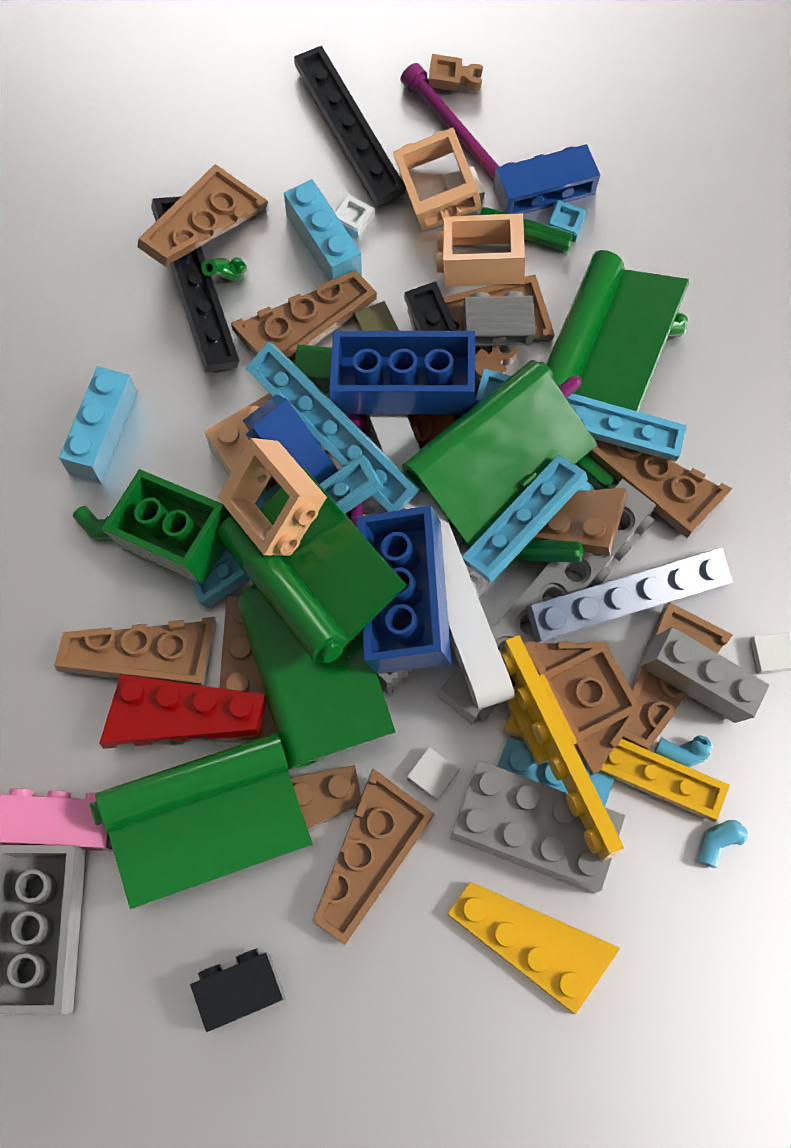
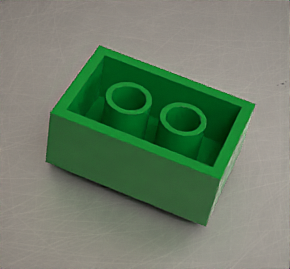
M139 469L101 529L121 548L203 585L226 548L217 536L219 526L232 515L220 502Z

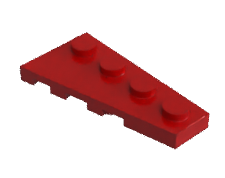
M120 674L99 744L103 749L117 748L119 744L134 743L135 746L151 745L153 741L172 740L175 743L189 741V738L198 737L220 739L259 735L267 699L265 694Z

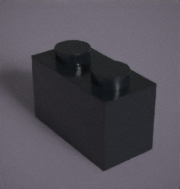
M258 948L235 957L237 965L222 970L221 964H218L198 973L200 980L190 984L206 1032L215 1030L286 999L270 953L265 952L260 955Z

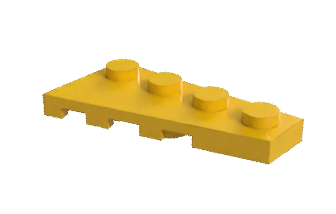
M472 882L468 884L447 913L449 917L573 1014H577L620 950L619 947Z

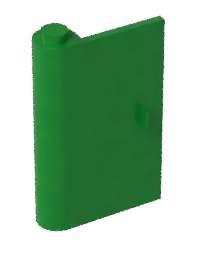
M607 250L596 251L592 255L546 363L553 373V380L559 387L569 377L577 375L581 378L582 384L573 394L638 412L686 293L689 279L626 270L622 259L617 254Z
M530 360L402 464L403 472L420 488L421 492L428 493L469 549L558 454L575 464L598 445L553 380V373L544 362Z
M302 466L301 468L327 498L319 509L317 517L312 521L300 540L298 548L291 556L263 555L233 516L228 517L222 522L217 531V536L315 663H331L342 654L343 648L407 585L309 471ZM282 487L260 509L272 525L290 498Z
M251 585L242 590L243 595L237 598V603L276 733L279 736L285 753L288 770H295L315 764L323 760L325 756L396 733L377 673L364 662L363 630L343 648L342 654L331 663H315L257 587Z
M277 733L95 793L96 801L90 803L96 826L104 824L109 834L130 910L313 845Z

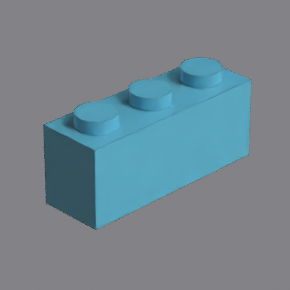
M311 179L284 192L286 216L327 280H333L354 270L362 275L360 250L314 180Z
M99 366L96 367L59 456L69 475L102 484L137 396L130 375Z

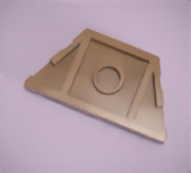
M606 642L525 643L524 645L538 674L543 673L576 738L575 748L590 776L598 773L613 748L623 738L628 726L633 723L642 710Z

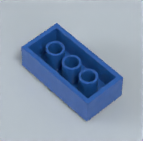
M333 331L329 388L331 401L344 414L464 415L474 407L475 331Z
M429 505L357 517L360 532L407 585L363 628L364 662L377 674L450 665L451 652L441 522L433 508Z

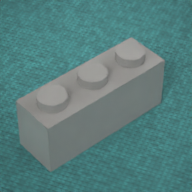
M674 627L655 636L640 666L734 723L755 717L769 687L768 683Z

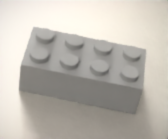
M478 760L453 827L451 839L591 893L602 890L612 860L610 858L601 862L598 854H593L588 848L584 839V831L586 829L580 817H575L567 804L566 794L568 793ZM605 808L619 836L625 815Z
M0 845V1014L73 1013L85 849L76 845Z

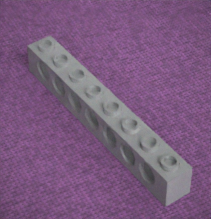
M622 479L615 488L626 487L628 496L620 520L625 530H617L611 554L596 556L592 553L584 552L582 561L579 563L550 562L491 629L498 649L503 648L505 640L520 635L524 644L527 642L543 643V641L536 642L534 635H528L520 628L521 623L530 622L526 606L541 602L546 596L558 597L588 588L592 584H601L611 572L607 566L612 560L616 558L620 562L633 546L629 542L636 533L642 536L654 522L650 515L656 504ZM570 570L578 572L582 577V581H571L567 578L565 572ZM460 666L440 688L438 696L471 725L479 717L485 721L498 705L495 704L477 710ZM510 676V680H511V682H512V686L514 687V686H515V683H514V681H513L512 676Z

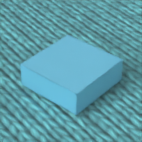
M557 200L547 226L570 232L572 234V241L576 242L587 210Z

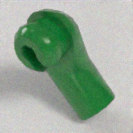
M238 257L233 258L231 262L225 258H214L205 260L201 265V269L206 276H218L236 281L247 271V266Z

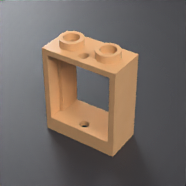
M454 127L445 131H438L428 138L406 144L401 149L393 151L422 232L444 224V216H464L482 208L477 186ZM453 153L465 184L420 201L408 170Z
M523 213L444 216V230H437L438 251H443L437 252V272L444 273V286L525 284ZM510 243V252L453 254L454 245Z
M250 438L218 495L219 500L263 555L291 556L298 548L300 540L312 521L317 517L319 509L327 498L279 441ZM271 475L290 497L273 525L255 504Z

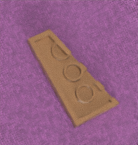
M596 439L594 440L598 445L587 453L589 457L618 482L622 479L654 502L656 507L653 511L686 538L694 532L733 489L723 483L719 486L704 478L706 474L694 468L690 471L671 460Z
M215 617L202 618V621L185 623L184 620L168 621L169 625L147 627V624L132 625L130 629L112 630L111 627L63 632L54 666L58 672L119 679L120 674L204 686L216 628Z
M375 769L371 770L312 919L313 922L344 945L435 815Z

